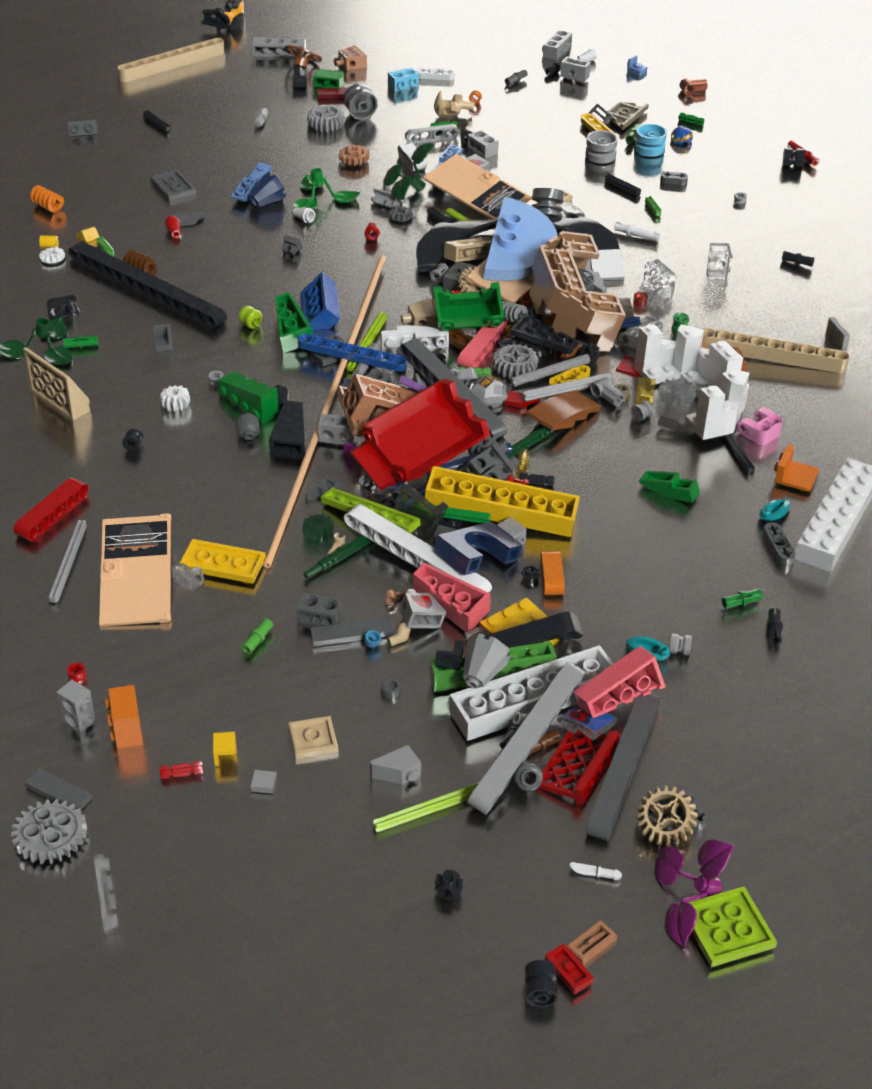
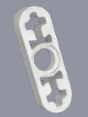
M423 67L417 69L419 79L447 81L455 79V71L453 69Z

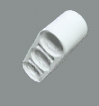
M413 143L399 145L397 151L400 159L411 172L416 171L411 159L416 149ZM426 159L422 163L416 164L418 170L426 169Z

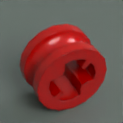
M76 662L67 667L69 681L73 680L80 683L86 679L87 675L84 664Z

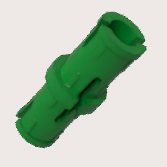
M80 335L75 338H63L64 347H80V349H83V347L98 346L97 335L87 337Z
M757 588L747 592L739 591L735 595L722 597L721 602L724 609L739 605L743 607L747 603L761 601L763 595L761 590Z

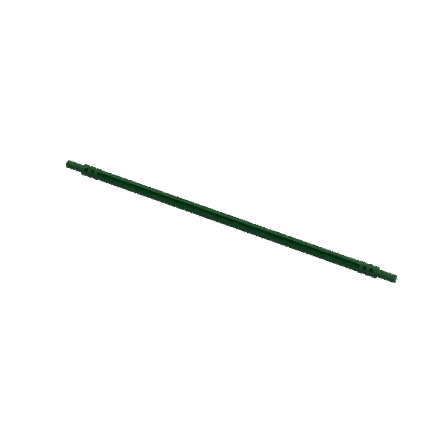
M546 426L540 428L512 445L513 452L506 456L511 458L551 435L554 430ZM425 498L402 512L414 517L417 516L418 503H424ZM361 535L318 561L317 565L303 572L304 577L308 579L320 571H326L373 541Z

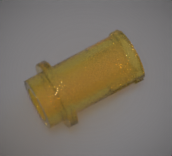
M525 449L523 454L522 450L518 452L519 464L517 469L520 471L528 469L530 464L528 460L530 453Z

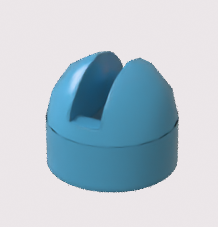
M370 630L366 633L364 643L367 647L374 648L380 644L381 635L379 632Z

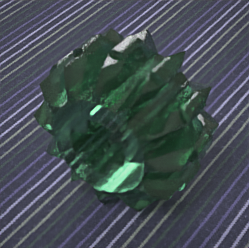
M315 513V515H308V518L304 519L302 532L307 540H312L313 543L316 541L321 543L323 540L328 541L329 538L333 537L334 523L330 516H325L324 513L321 515Z

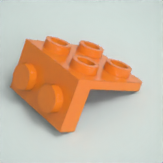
M787 445L785 451H781L779 461H776L774 466V472H776L775 483L809 492L819 474V468L792 461L795 446Z

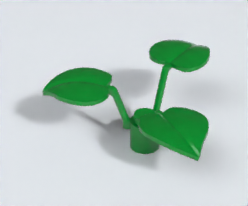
M314 168L310 171L311 176L306 174L300 184L303 190L312 189L311 198L299 199L293 204V207L316 208L318 201L314 200L315 188L321 187L324 182L331 195L335 197L336 202H350L360 194V191H340L335 194L328 184L326 177H323L322 169Z

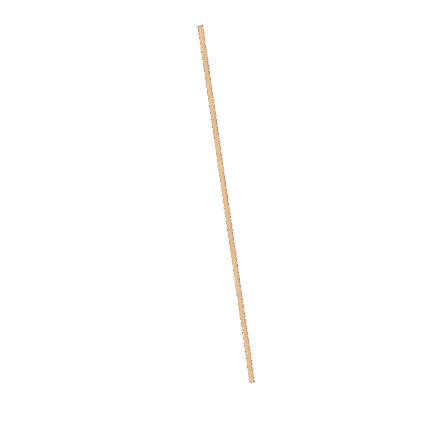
M381 255L348 339L347 343L349 344L355 343L386 260L384 255ZM341 358L264 561L263 566L265 568H270L318 442L319 420L322 414L328 415L348 361Z

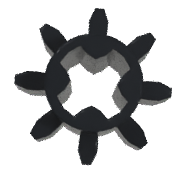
M589 342L588 346L583 344L579 351L581 356L589 355L590 363L587 364H591V361L597 362V359L601 356L598 351L600 347L595 346L591 342Z
M445 870L443 875L437 873L434 890H438L437 893L440 897L452 899L455 894L461 895L463 879L460 878L456 871Z

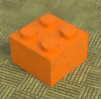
M134 685L108 689L109 698H105L107 711L111 710L107 714L109 727H114L110 728L111 741H116L117 749L143 745Z

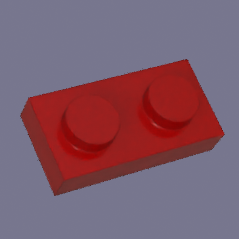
M564 943L545 954L544 960L550 961L556 966L557 976L574 995L593 984L594 977Z

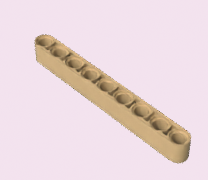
M214 38L119 65V81L129 82L223 55L224 40L222 38Z
M703 328V343L710 347L712 343L726 341L732 348H739L742 351L743 357L835 373H844L850 355L842 350Z

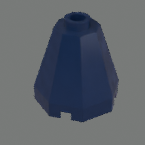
M268 171L259 179L248 195V201L251 206L256 208L280 202L287 196L286 193L283 194L285 188L276 175L271 176V172Z

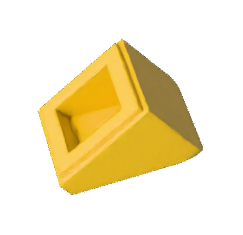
M90 227L76 233V236L86 243L97 239V237L99 238L95 227Z

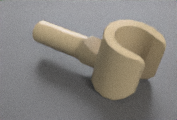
M339 533L334 534V544L327 553V556L335 552L337 548L345 546V535L339 538Z

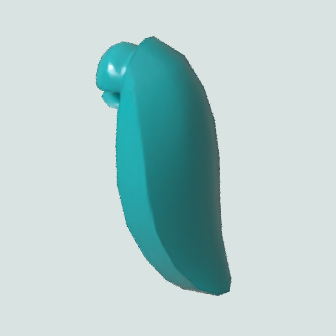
M786 499L770 501L761 509L760 518L767 522L780 519L789 511L790 501Z
M637 636L626 640V648L631 652L642 646L655 656L656 661L664 660L670 656L669 647L656 639Z

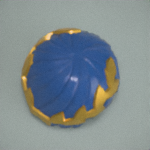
M678 126L671 132V141L674 144L682 145L684 142L690 144L691 140H693V132L685 126Z

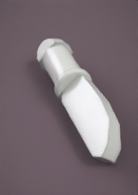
M570 863V868L575 873L614 880H619L622 877V873L617 869L612 870L601 868V866L597 868L592 865Z

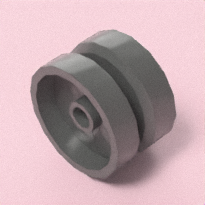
M353 84L345 91L343 96L346 108L355 119H368L377 110V98L366 84Z

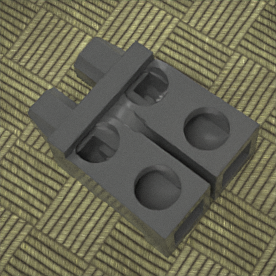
M502 442L500 444L495 443L471 459L463 468L467 473L481 475L489 469L482 476L504 480L516 470L519 461L514 456L508 458L505 455L508 447Z

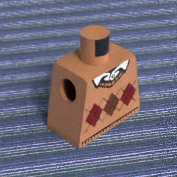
M354 45L339 50L338 58H334V65H341L345 70L367 68V55Z

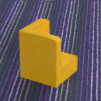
M235 732L213 733L214 764L219 766V755H233L237 753Z

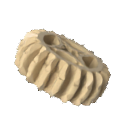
M666 785L661 792L658 787L655 788V794L648 791V799L642 797L641 803L643 805L637 806V811L640 812L636 814V819L640 820L638 828H644L642 830L643 836L650 834V842L656 838L658 846L662 844V841H666L667 847L670 846V841H674L675 845H679V838L686 841V834H693L691 827L697 826V822L694 820L698 818V813L694 812L696 805L690 804L692 800L690 796L684 798L685 791L682 790L677 794L675 786L672 788V791H668ZM662 801H670L667 805L659 804ZM678 806L685 813L686 818L684 822L676 815ZM650 810L653 811L654 815L658 818L655 827L650 823L648 819V813ZM670 812H671V818H670V819H669L668 817H667V819H663V814H664V813H665V815H666V813H669V814H670ZM667 827L676 829L673 831H663Z

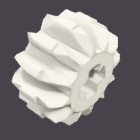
M168 386V388H164L163 392L160 393V402L163 409H167L168 412L182 411L188 408L190 404L189 392L183 386Z

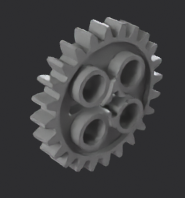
M46 799L44 805L38 801L36 808L29 805V812L21 811L22 818L16 817V824L12 825L13 832H11L14 848H16L18 854L23 855V859L30 857L32 863L37 858L40 860V864H43L45 859H48L49 863L52 864L54 858L61 862L62 855L71 857L70 851L77 852V845H83V838L87 837V825L84 814H81L80 808L75 809V804L68 806L66 800L59 804L58 799H55L54 803L50 804L49 800Z

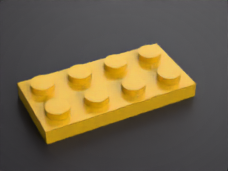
M192 539L179 563V569L254 584L266 559V552Z

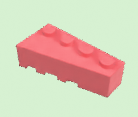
M425 562L413 573V589L416 593L431 594L445 609V616L467 634L490 611L491 594Z
M639 646L573 692L579 707L592 718L616 709L617 705L623 702L628 704L639 695L646 696L651 694V690L656 688L660 690L666 686L655 656L642 646Z

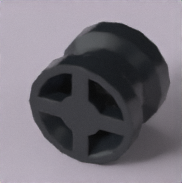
M129 429L122 441L123 447L128 451H137L144 439L142 432L137 429Z

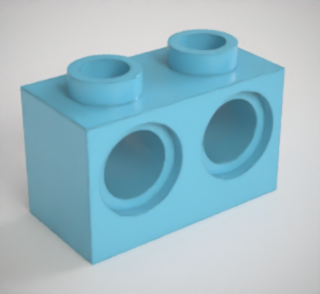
M412 67L388 72V86L394 91L419 86V73Z

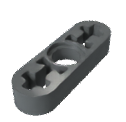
M767 523L764 526L763 536L774 557L780 565H792L795 559V551L782 528L776 523ZM775 543H782L783 546L776 545Z

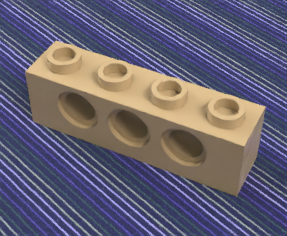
M493 236L445 242L444 258L454 262L488 258Z

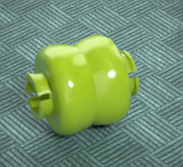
M245 306L240 310L238 319L242 325L247 326L249 329H255L262 322V313L252 306Z

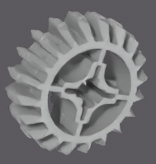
M335 105L315 106L308 111L307 116L309 127L321 132L336 131L343 126L345 120L343 110Z
M507 344V346H501V348L494 352L492 364L498 375L511 379L512 377L536 370L538 358L536 352L532 348H527V345Z

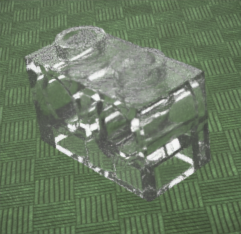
M659 259L645 263L644 280L660 294L674 291L676 274Z

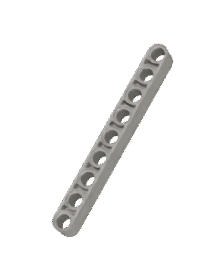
M569 661L564 664L472 792L467 801L469 805L487 815L512 780L516 769L526 760L573 691L580 684L586 673Z

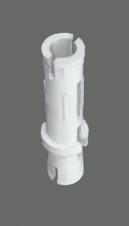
M616 221L614 231L626 233L628 236L633 235L658 242L660 238L659 232L636 227L631 223L625 224Z

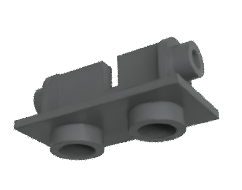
M96 120L67 122L69 136L98 134Z

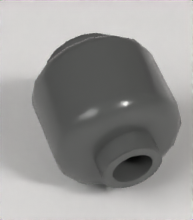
M244 413L236 420L238 436L245 440H252L259 435V420L255 415Z
M523 761L514 772L513 780L520 789L533 791L541 785L543 773L535 763Z

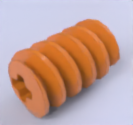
M36 185L31 190L30 199L32 203L53 213L62 209L64 198L61 195L40 185Z

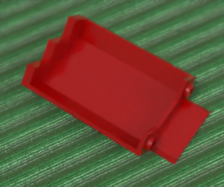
M443 378L363 424L361 427L363 438L366 442L351 450L350 453L379 490L382 491L396 481L408 485L431 472L433 466L439 467L490 436L486 419L474 416L471 401L458 396L455 381Z

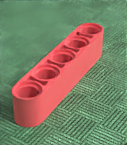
M503 321L499 327H482L460 353L457 365L466 369L468 367H478L495 347L496 340L504 336L507 322Z

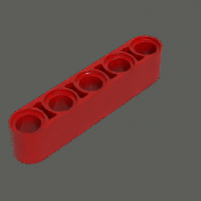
M74 478L67 479L15 523L13 528L14 534L28 541H34L82 501L88 494L89 486Z

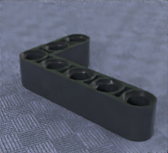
M567 611L485 635L484 639L488 640L489 637H494L510 648L543 643L557 638L571 641L583 637L578 616Z

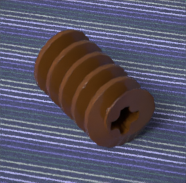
M130 249L123 258L124 262L153 276L157 272L155 259L139 251Z

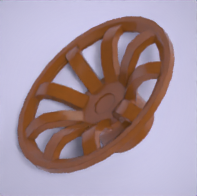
M292 45L284 47L287 52L295 56L293 65L306 69L309 61L322 62L323 60L321 56L307 49Z

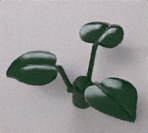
M433 143L422 144L413 152L411 159L417 173L416 176L412 175L409 177L401 174L403 167L399 164L392 166L387 171L383 183L386 186L394 184L391 189L394 197L405 200V195L410 185L417 192H421L425 188L426 183L421 179L422 175L419 173L416 164L418 165L424 161L434 146Z
M61 316L50 321L47 318H38L36 320V328L32 329V334L26 346L22 341L15 339L0 344V354L9 359H20L25 357L23 348H29L35 334H37L39 338H47L50 349L44 352V360L53 365H63L72 361V355L67 348L63 346L53 348L51 346L50 337L60 339L67 335V327Z

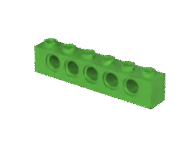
M551 641L510 647L508 655L510 654L511 658L508 664L490 681L556 660V653ZM463 655L460 670L435 667L436 659L430 660V680L434 692L469 687L463 677L465 655Z

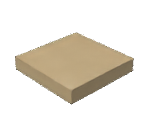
M331 716L288 723L296 759L338 752V744Z

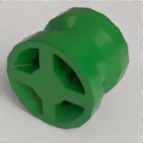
M675 313L673 315L672 329L677 332L681 324L688 326L689 316L685 313Z

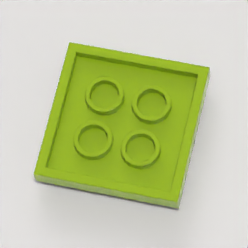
M745 886L688 902L695 907L697 912V920L692 934L711 967L776 948L777 941Z

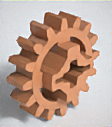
M353 144V146L347 145V147L339 150L340 162H343V164L347 163L348 166L352 164L354 166L356 164H366V161H369L370 151L365 149V146L361 147V145L355 146Z

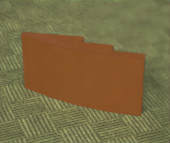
M573 390L558 394L528 410L526 415L551 430L574 427L575 421L585 420L588 413L599 412L601 405Z

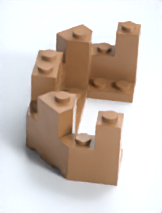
M562 231L557 237L554 236L546 245L540 246L533 263V276L531 279L534 283L529 294L536 313L540 315L557 314L552 325L555 332H563L575 338L580 329L585 333L592 334L590 341L595 346L600 347L599 352H610L625 319V312L616 294L586 291L577 268L586 269L590 259L598 260L600 253L592 235Z

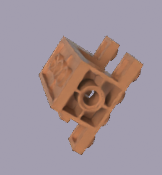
M359 374L354 375L348 388L339 386L336 390L351 433L357 437H363L361 426L367 423L372 411H374L372 418H375L418 393L413 389Z

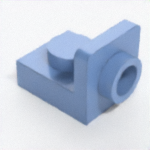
M634 55L627 61V71L641 76L647 72L648 67L642 63H637L638 56Z

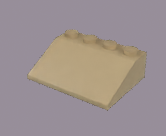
M27 347L23 348L30 389L33 393L73 421L90 412L89 398L68 375Z

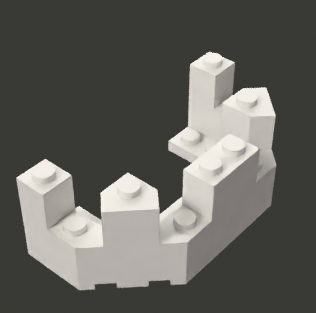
M681 324L677 331L676 341L662 339L663 333L655 325L639 327L634 369L650 385L680 379L699 398L697 412L686 415L685 422L702 440L734 433L741 413L745 409L749 388V373L741 371L743 357L726 341L712 343L709 349L702 348L703 329Z

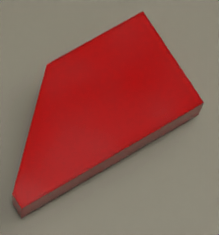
M510 390L504 405L522 409L532 403L539 404L540 399L525 402L522 399V393Z

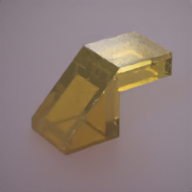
M638 378L635 405H639L640 402L645 400L653 406L656 379Z

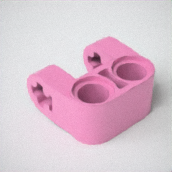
M762 407L754 413L756 422L749 418H744L737 423V430L741 435L755 444L766 445L780 436L783 419L769 409Z

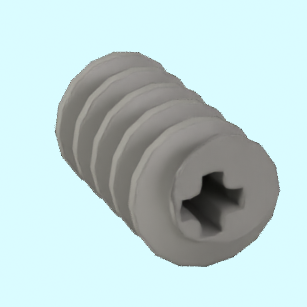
M502 301L505 322L515 324L524 313L528 314L525 305Z

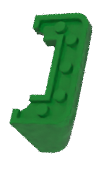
M499 282L491 283V287L486 290L485 287H482L481 292L450 294L449 290L443 292L442 286L433 287L431 300L438 328L442 329V331H449L461 328L499 327L505 318Z

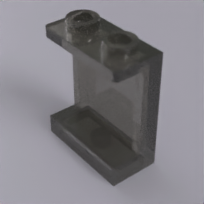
M413 478L410 482H404L400 487L401 492L395 499L394 509L420 518L421 525L416 529L427 538L436 531L449 506L442 502L435 507L414 489L417 480Z

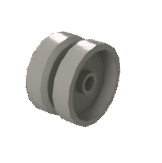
M596 130L587 135L585 156L589 161L603 164L610 163L616 159V148L618 145L616 134L610 131Z

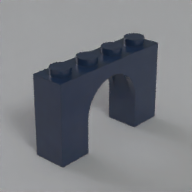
M487 522L439 534L435 540L433 552L463 575L478 572L483 555L474 548L484 550L503 564L518 561L523 545L494 523Z

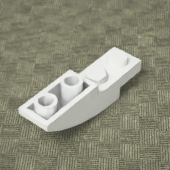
M396 326V330L381 331L382 349L400 347L401 344L415 338L419 339L428 349L449 347V332L438 328Z

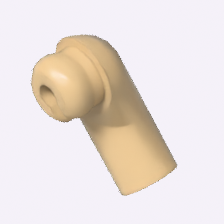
M405 622L398 624L395 635L387 637L390 647L408 640L410 628L406 627Z

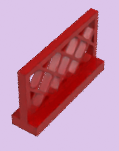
M571 726L542 771L543 781L538 789L573 798L576 801V805L584 807L612 762L619 744L618 732L610 730L608 735ZM574 734L584 737L575 741L572 739ZM596 740L603 741L602 744L596 746L591 744V742ZM587 743L589 748L578 751L577 746ZM573 748V753L563 754L564 750ZM593 754L594 757L584 761L582 756ZM575 758H578L580 761L572 765H569L567 762ZM564 762L566 767L554 769V765ZM580 768L585 770L584 773L578 775L573 773L574 770ZM568 772L571 776L562 780L558 777V775ZM552 777H554L556 780V782L553 783L544 782L545 779H549ZM570 783L575 784L573 790L566 789L563 787L564 785Z

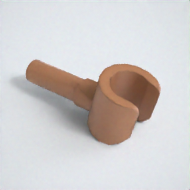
M388 590L386 592L387 597H385L386 604L394 605L397 602V598L404 596L406 591L395 593L394 590Z

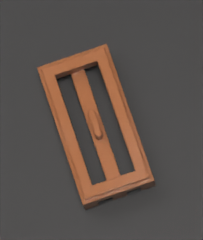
M599 920L566 946L585 965L616 941L617 934ZM601 929L603 930V931H602L600 934H598L596 937L591 938V939L588 941V943H586V944H585L584 946H582L580 949H577L578 946H580L582 943H584L586 940H588L590 937H592V936H593L595 933H597L599 930H601Z

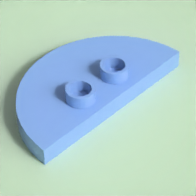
M504 197L483 279L510 281L533 276L532 266L540 246L546 245L554 236L557 237L556 229L549 218L538 209L524 202Z

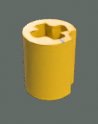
M41 235L39 239L41 249L58 247V236Z

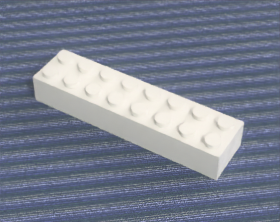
M850 458L846 459L798 541L794 560L828 572L832 571L872 499V465Z
M599 645L489 681L484 687L468 688L450 694L449 712L466 740L469 741L515 725L513 723V716L516 712H531L567 661L586 672L576 689L613 665V663ZM574 692L563 708L578 704Z

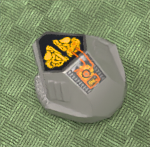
M484 374L474 383H471L470 390L487 407L496 408L502 405L503 401L507 398V385L504 384L505 381Z

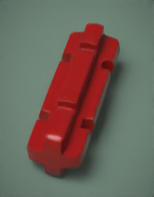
M195 761L193 764L188 762L173 764L172 767H169V765L160 767L161 779H168L170 776L175 778L190 776L191 773H194V775L203 773L202 761Z

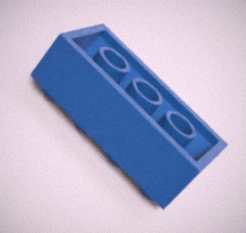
M321 272L300 292L302 312L312 330L330 329L333 325L338 324L340 320L336 282Z

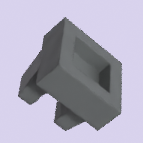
M288 235L284 236L283 252L287 253L288 249H290L291 255H295L297 251L301 252L303 246L299 239Z

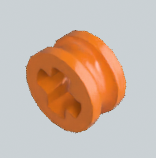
M473 90L469 95V101L478 104L482 99V94L478 90Z

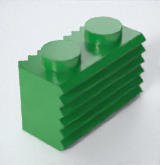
M318 69L313 76L314 87L341 88L344 84V72Z

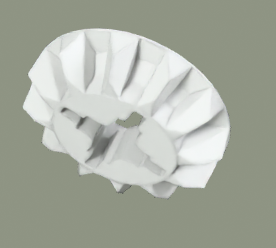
M58 247L45 248V250L41 251L39 257L42 262L54 264L65 258V252Z

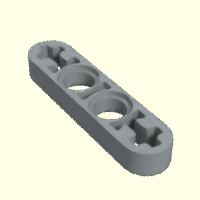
M447 124L409 129L405 132L404 136L408 143L415 144L454 139L459 135V130L456 125ZM441 130V135L436 136L435 133ZM428 132V136L423 138L422 134Z

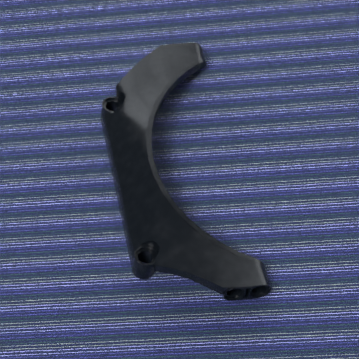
M568 213L564 217H547L553 223L557 233L566 231L592 235L598 250L620 249L616 235L593 219L578 217L575 213ZM447 218L444 222L433 226L417 243L418 273H430L432 270H436L444 258L445 242L466 240L478 233L496 229L498 219L457 221L455 218Z

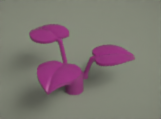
M715 839L704 842L697 856L698 863L702 866L699 871L703 874L699 877L680 870L684 865L685 858L679 849L669 846L662 848L658 852L655 860V875L661 884L672 885L677 880L679 874L694 880V887L700 893L681 899L680 904L672 903L667 909L665 926L670 937L679 945L686 946L697 920L695 907L687 902L705 898L707 895L712 896L721 893L722 883L717 877L722 873L734 849L733 844Z

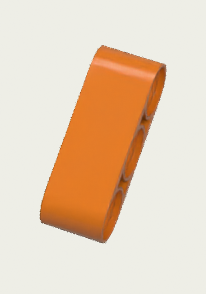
M541 551L540 565L544 595H564L565 585L561 552Z

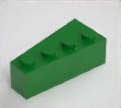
M290 292L275 296L280 340L283 353L300 348L298 345V337L300 335H313L312 327Z
M234 371L218 379V393L243 412L255 415L262 425L279 416L276 387L269 388L266 383L259 384L257 380H249L247 376Z

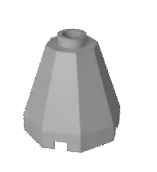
M479 633L470 636L467 642L463 677L466 684L471 688L484 687L508 664L511 658L510 654L508 655L509 648L494 637H489L487 640L484 639V634Z

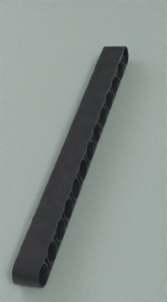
M81 241L68 249V254L72 260L210 328H215L227 320V315L223 309Z

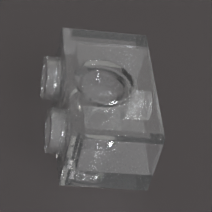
M710 243L707 262L708 278L727 279L728 272H731L730 259H733V249H730L729 243Z

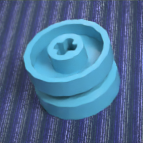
M651 123L637 127L635 151L640 155L649 157L662 155L666 147V128Z

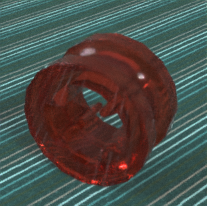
M644 292L634 293L633 304L645 306L648 295Z

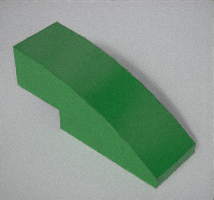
M646 470L639 479V483L660 495L680 501L693 502L700 493L697 480L680 479V474L677 472Z

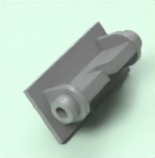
M373 189L375 193L371 197L373 204L383 206L384 202H386L385 207L392 209L400 205L403 206L402 200L394 197L392 193L382 189Z

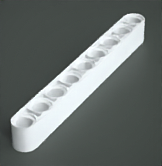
M358 504L344 515V521L350 528L416 568H419L425 562L488 593L492 590V586L486 578L476 572L463 575L434 553V547L367 507Z

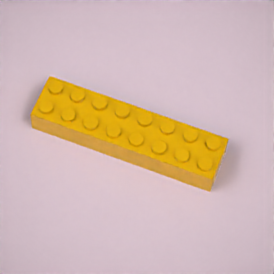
M433 466L425 491L424 504L490 513L491 521L500 523L512 517L526 528L571 537L580 496Z

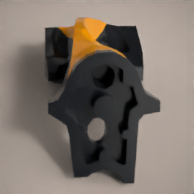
M228 0L224 10L219 7L215 10L204 9L202 11L204 20L201 21V24L216 27L217 32H220L229 25L243 21L245 13L244 0Z

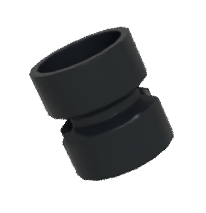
M784 147L782 166L791 167L793 165L797 168H803L805 149L796 148V150H793V148Z
M535 960L525 966L526 1001L531 1006L548 1007L557 1002L558 992L557 985L555 984L557 974L556 966L552 962Z

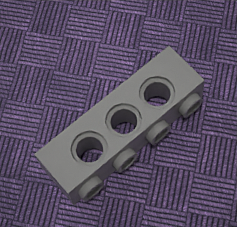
M254 37L252 42L253 57L295 58L284 47L292 45L306 49V39Z

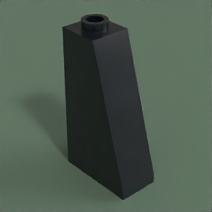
M285 400L269 437L270 453L297 457L305 456L303 402Z

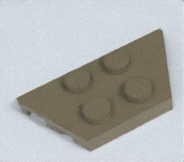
M619 101L607 111L614 117L609 120L624 130L649 109V103H645L644 106H636V102Z

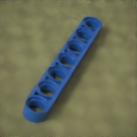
M302 334L298 337V345L304 350L398 372L404 371L407 368V359L404 356L311 334Z

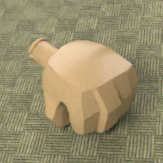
M439 91L434 101V111L439 118H452L459 115L461 109L473 111L475 103L464 101L462 94H454L452 100L442 99V93Z

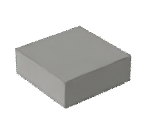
M255 770L251 783V792L273 794L277 773Z

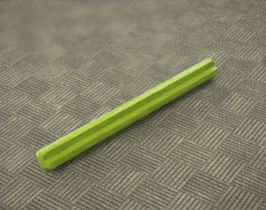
M379 312L359 346L369 348L387 319L386 313ZM349 360L346 370L354 372L359 362Z
M480 782L376 818L372 821L373 828L376 832H380L467 801Z

